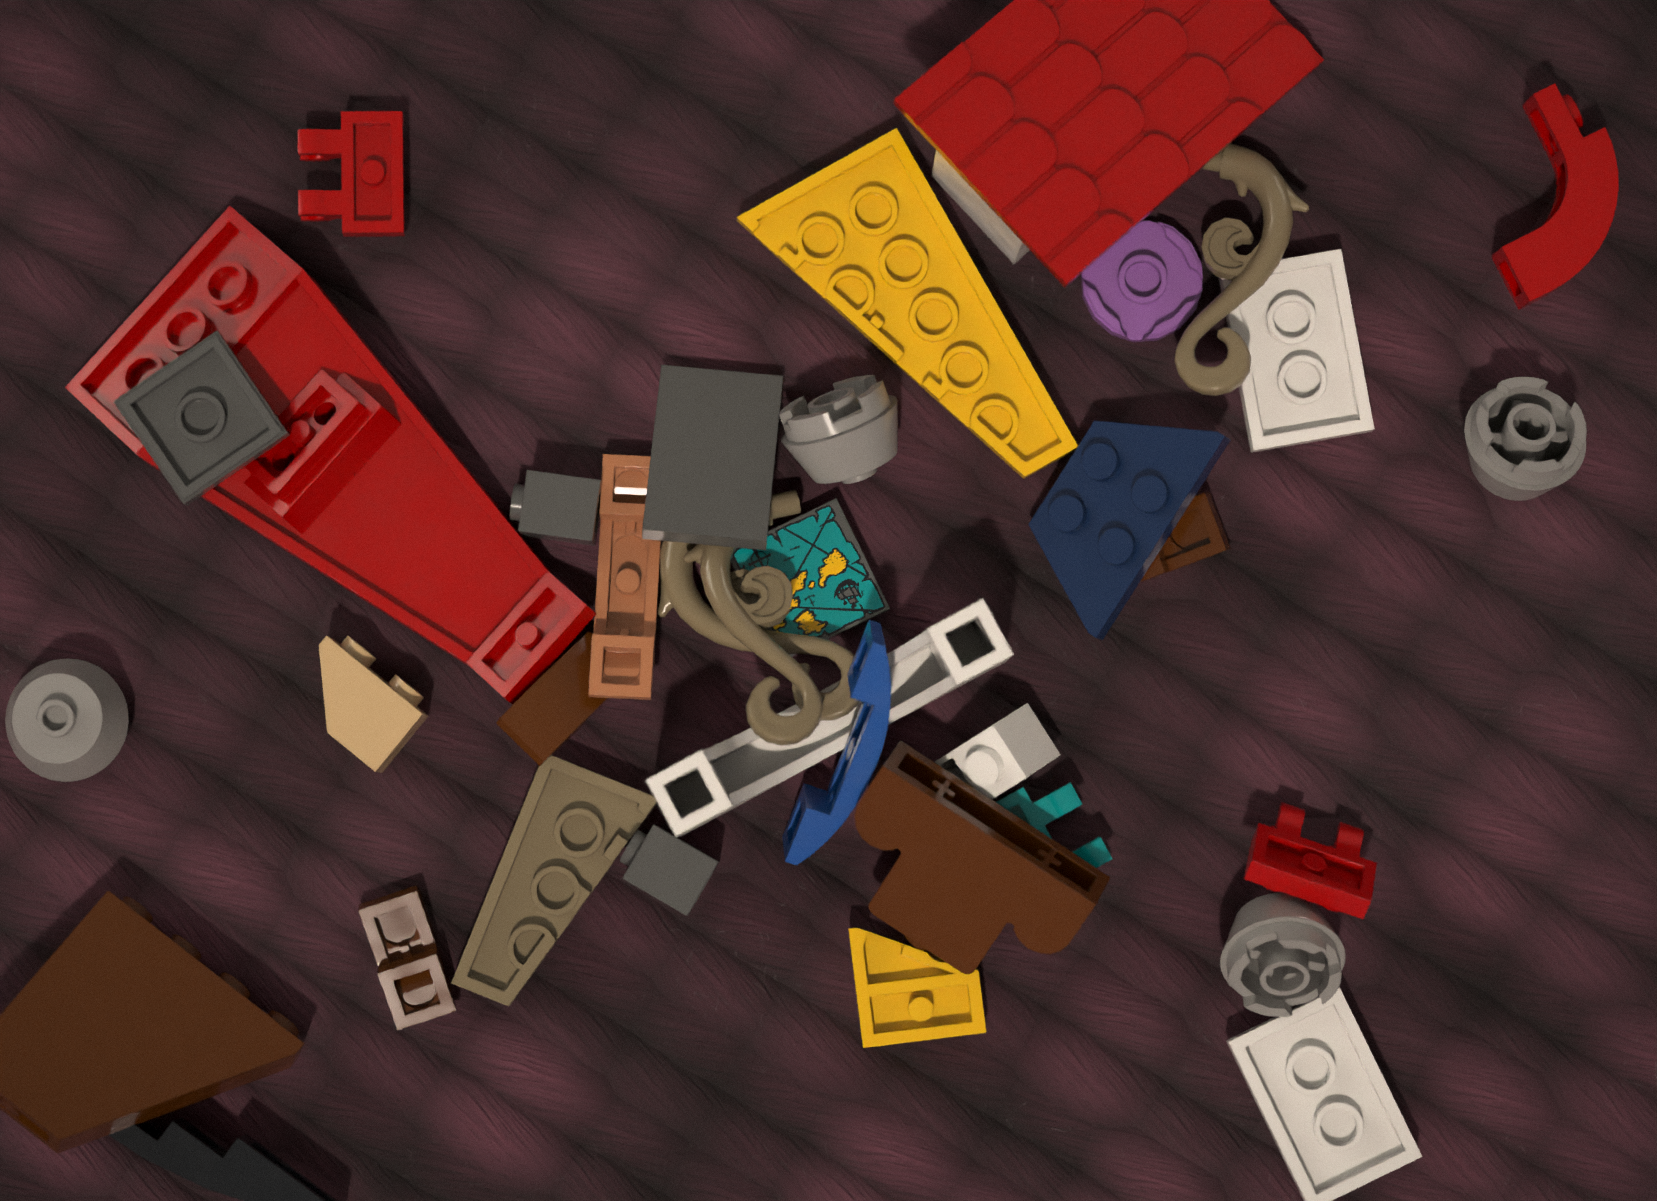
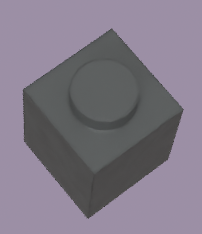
M527 470L525 485L514 484L510 505V520L519 521L518 531L525 537L596 546L602 482L597 479Z
M657 825L652 826L648 835L637 830L619 862L629 867L622 879L686 916L692 911L720 862Z

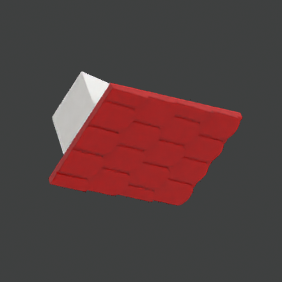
M1013 0L966 41L961 42L894 99L893 104L936 149L931 176L1008 259L1015 264L1030 250L1054 277L1066 287L1318 68L1324 59L1315 51L1307 38L1295 29L1269 0Z

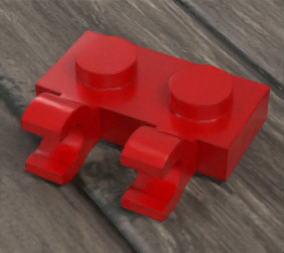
M341 111V130L298 129V155H300V161H328L341 158L342 190H298V215L301 216V221L320 222L342 219L343 237L405 236L403 111Z
M1281 802L1275 826L1271 825L1270 827L1259 823L1250 844L1244 879L1260 884L1271 891L1283 892L1319 904L1330 911L1342 912L1364 919L1372 901L1377 867L1376 862L1359 857L1364 829L1340 822L1334 846H1326L1300 837L1305 809Z

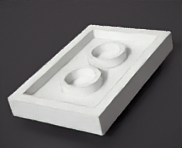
M1337 249L1281 259L1278 267L1265 284L1226 316L1228 328H1231L1242 337L1251 355L1250 373L1243 384L1239 386L1251 453L1372 432L1375 429L1342 250ZM1219 277L1221 292L1232 281Z
M1340 987L1333 997L1324 1004H1322L1321 998L1317 997L1308 1003L1292 1008V1016L1273 1017L1226 1040L1303 1201H1332L1422 1157Z

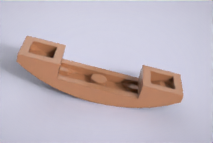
M603 454L599 512L601 520L595 602L596 615L591 643L589 697L651 700L659 599L660 549L662 541L642 539L651 456Z

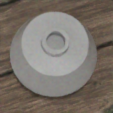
M875 375L858 376L833 383L835 390L813 399L808 405L804 396L789 403L780 411L779 416L785 431L781 442L814 482L829 484L842 481L843 484H851L862 481L874 475L878 467L890 461L897 454L898 400L895 396L888 395L883 380L877 383Z
M1513 377L1502 380L1496 388L1480 396L1473 403L1466 416L1464 433L1473 474L1484 488L1501 498L1514 501L1537 498L1569 480L1576 474L1583 463L1586 453L1587 436L1584 415L1575 401L1572 407H1570L1559 395L1545 389L1548 382L1543 379Z
M69 658L43 663L28 672L14 688L7 704L5 716L7 737L17 758L35 774L49 780L61 782L83 780L105 769L120 752L127 736L129 723L127 703L115 680L106 671L92 663Z
M1271 893L1249 901L1238 911L1221 954L1220 967L1223 977L1229 986L1243 997L1245 1008L1266 1016L1287 1017L1293 1015L1292 1006L1308 1003L1317 997L1321 998L1322 1004H1324L1333 997L1341 983V972L1345 964V949L1340 938L1315 903L1286 893Z

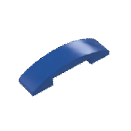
M869 620L847 673L850 696L853 699L862 701V704L828 789L826 791L803 784L782 836L785 862L796 866L824 845L851 814L870 782L883 749L891 707V679L881 623Z

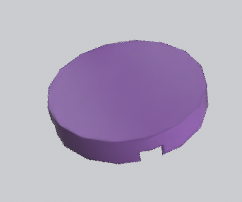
M1141 221L1081 273L1082 298L1092 318L1111 335L1131 342L1157 341L1178 331L1195 312L1203 289L1202 263L1192 243L1173 226L1161 222Z

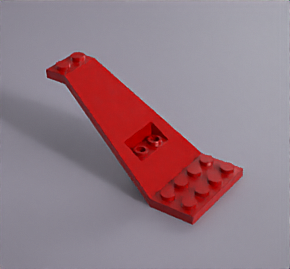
M229 206L65 388L136 455L160 471L113 401L215 331H218L290 436L202 495L201 498L466 664L513 705L542 676L593 619L596 613L554 576L318 283L265 235ZM335 413V414L331 417V419L325 424L327 418H328L331 414ZM291 459H294L284 470V467L287 464V462Z

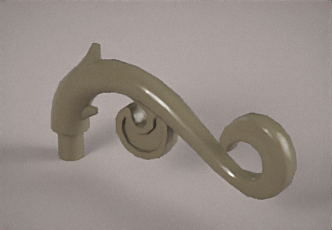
M1231 143L1202 169L1220 172V179L1233 181L1240 196L1245 197L1248 189L1256 196L1263 214L1262 236L1259 244L1251 253L1240 255L1236 253L1235 248L1242 244L1251 245L1254 241L1253 234L1245 223L1238 219L1224 218L1212 223L1207 229L1202 241L1205 265L1215 276L1232 282L1187 327L1176 347L1174 359L1178 375L1187 387L1202 395L1211 396L1230 393L1243 384L1250 373L1251 355L1242 337L1231 328L1224 327L1218 330L1217 338L1225 343L1228 350L1227 357L1220 365L1207 367L1199 364L1195 359L1198 341L1213 326L1265 284L1278 267L1289 244L1293 226V211L1307 212L1309 210V205L1295 194L1268 159L1256 151Z
M795 489L772 494L769 526L773 525V519L800 514V501ZM696 544L684 555V560L687 563L701 560L700 574L705 594L716 616L732 636L799 689L802 698L800 712L792 716L776 714L770 706L769 699L772 692L779 688V679L772 676L766 677L755 686L749 696L746 705L747 723L753 732L767 743L785 746L803 741L811 736L820 723L823 713L821 694L813 679L804 668L763 630L780 624L789 614L793 598L791 582L781 570L773 567L762 566L753 568L744 577L740 590L743 594L753 593L759 596V600L757 603L747 604L735 593L731 581V558L735 547Z
M663 541L660 549V602L658 615L665 617L674 608L679 617L700 635L726 647L752 652L731 635L716 616L713 608L705 602L699 593L693 578V562L687 563L684 560V555L696 544ZM741 569L730 572L734 591L741 600L747 604L757 603L759 596L753 593L743 594L740 590L744 577L750 571ZM763 629L788 654H808L827 657L839 667L841 671L839 684L830 692H820L823 703V713L820 721L837 720L848 715L858 705L859 700L853 699L850 696L847 673L854 658V655L849 650L833 641L815 636ZM807 663L800 664L809 674L811 666ZM792 683L795 703L801 709L802 698L799 689Z

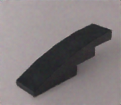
M182 1117L172 1121L163 1134L145 1121L109 1135L144 1159L206 1189L242 1201H338L248 1134L238 1137L230 1149L226 1150Z

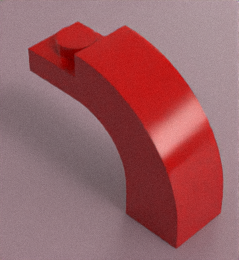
M1555 83L1534 93L1522 105L1554 169L1556 178L1554 205L1547 220L1540 228L1502 246L1491 256L1518 310L1554 292L1590 262L1608 234L1617 206L1619 190L1618 167L1612 141L1606 128L1604 127L1583 137L1579 128L1583 127V120L1576 103L1568 94L1562 96Z

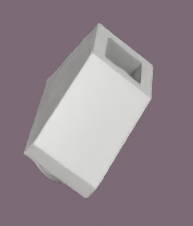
M1026 703L941 757L935 763L992 800L1061 754L1029 704Z

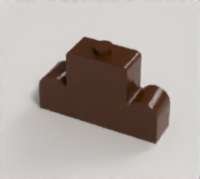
M901 740L864 794L854 814L855 827L860 836L869 845L880 850L899 849L901 852L900 857L870 901V912L904 934L914 947L933 953L964 974H972L1007 923L1014 925V932L1018 940L1028 949L1042 954H1053L1062 951L1072 941L1096 906L1111 878Z

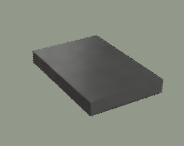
M661 365L642 539L766 550L783 376Z

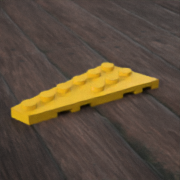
M897 128L737 217L738 223L1023 479L1077 449L1076 441Z

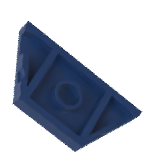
M1094 421L1028 525L1086 630L1093 637L1100 640L1104 639L1231 439L1218 431Z

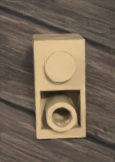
M326 635L319 644L327 733L372 770L383 773L428 718V715L417 707L424 697L398 675L395 674L387 682L369 668L376 660V657L347 635L340 644L335 639Z

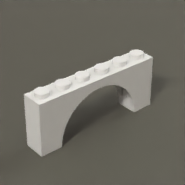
M984 599L929 627L912 640L887 654L891 679V707L888 725L996 668L1013 656ZM840 681L821 690L820 692L826 693L832 691L839 684ZM859 701L858 705L846 716L834 721H820L811 736L797 744L781 746L767 743L749 728L725 741L689 756L648 778L646 782L675 836L682 837L843 750L862 701ZM795 704L778 714L781 716H792L800 712L801 709Z

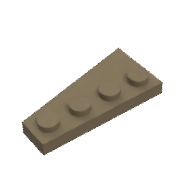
M555 756L549 757L539 766L451 984L510 1006L657 804L656 798Z

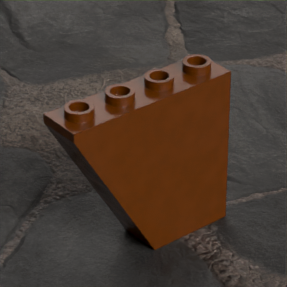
M108 890L0 1014V1109L58 1154L121 1131L134 1124L137 1125L291 1068L299 1058L305 1044L297 1038L299 1030L282 1014L274 1010L266 1014L248 1000L251 996L250 992L235 977L225 972L218 976L200 962L202 958L200 952L189 941L177 934H173L169 938L151 924L153 921L152 915L139 902L128 896H124L120 900Z

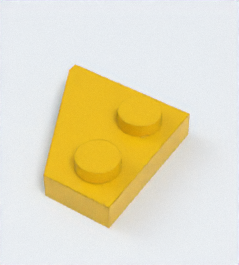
M858 927L848 928L863 1048L986 1033L978 970L975 969L972 974H964L929 952Z

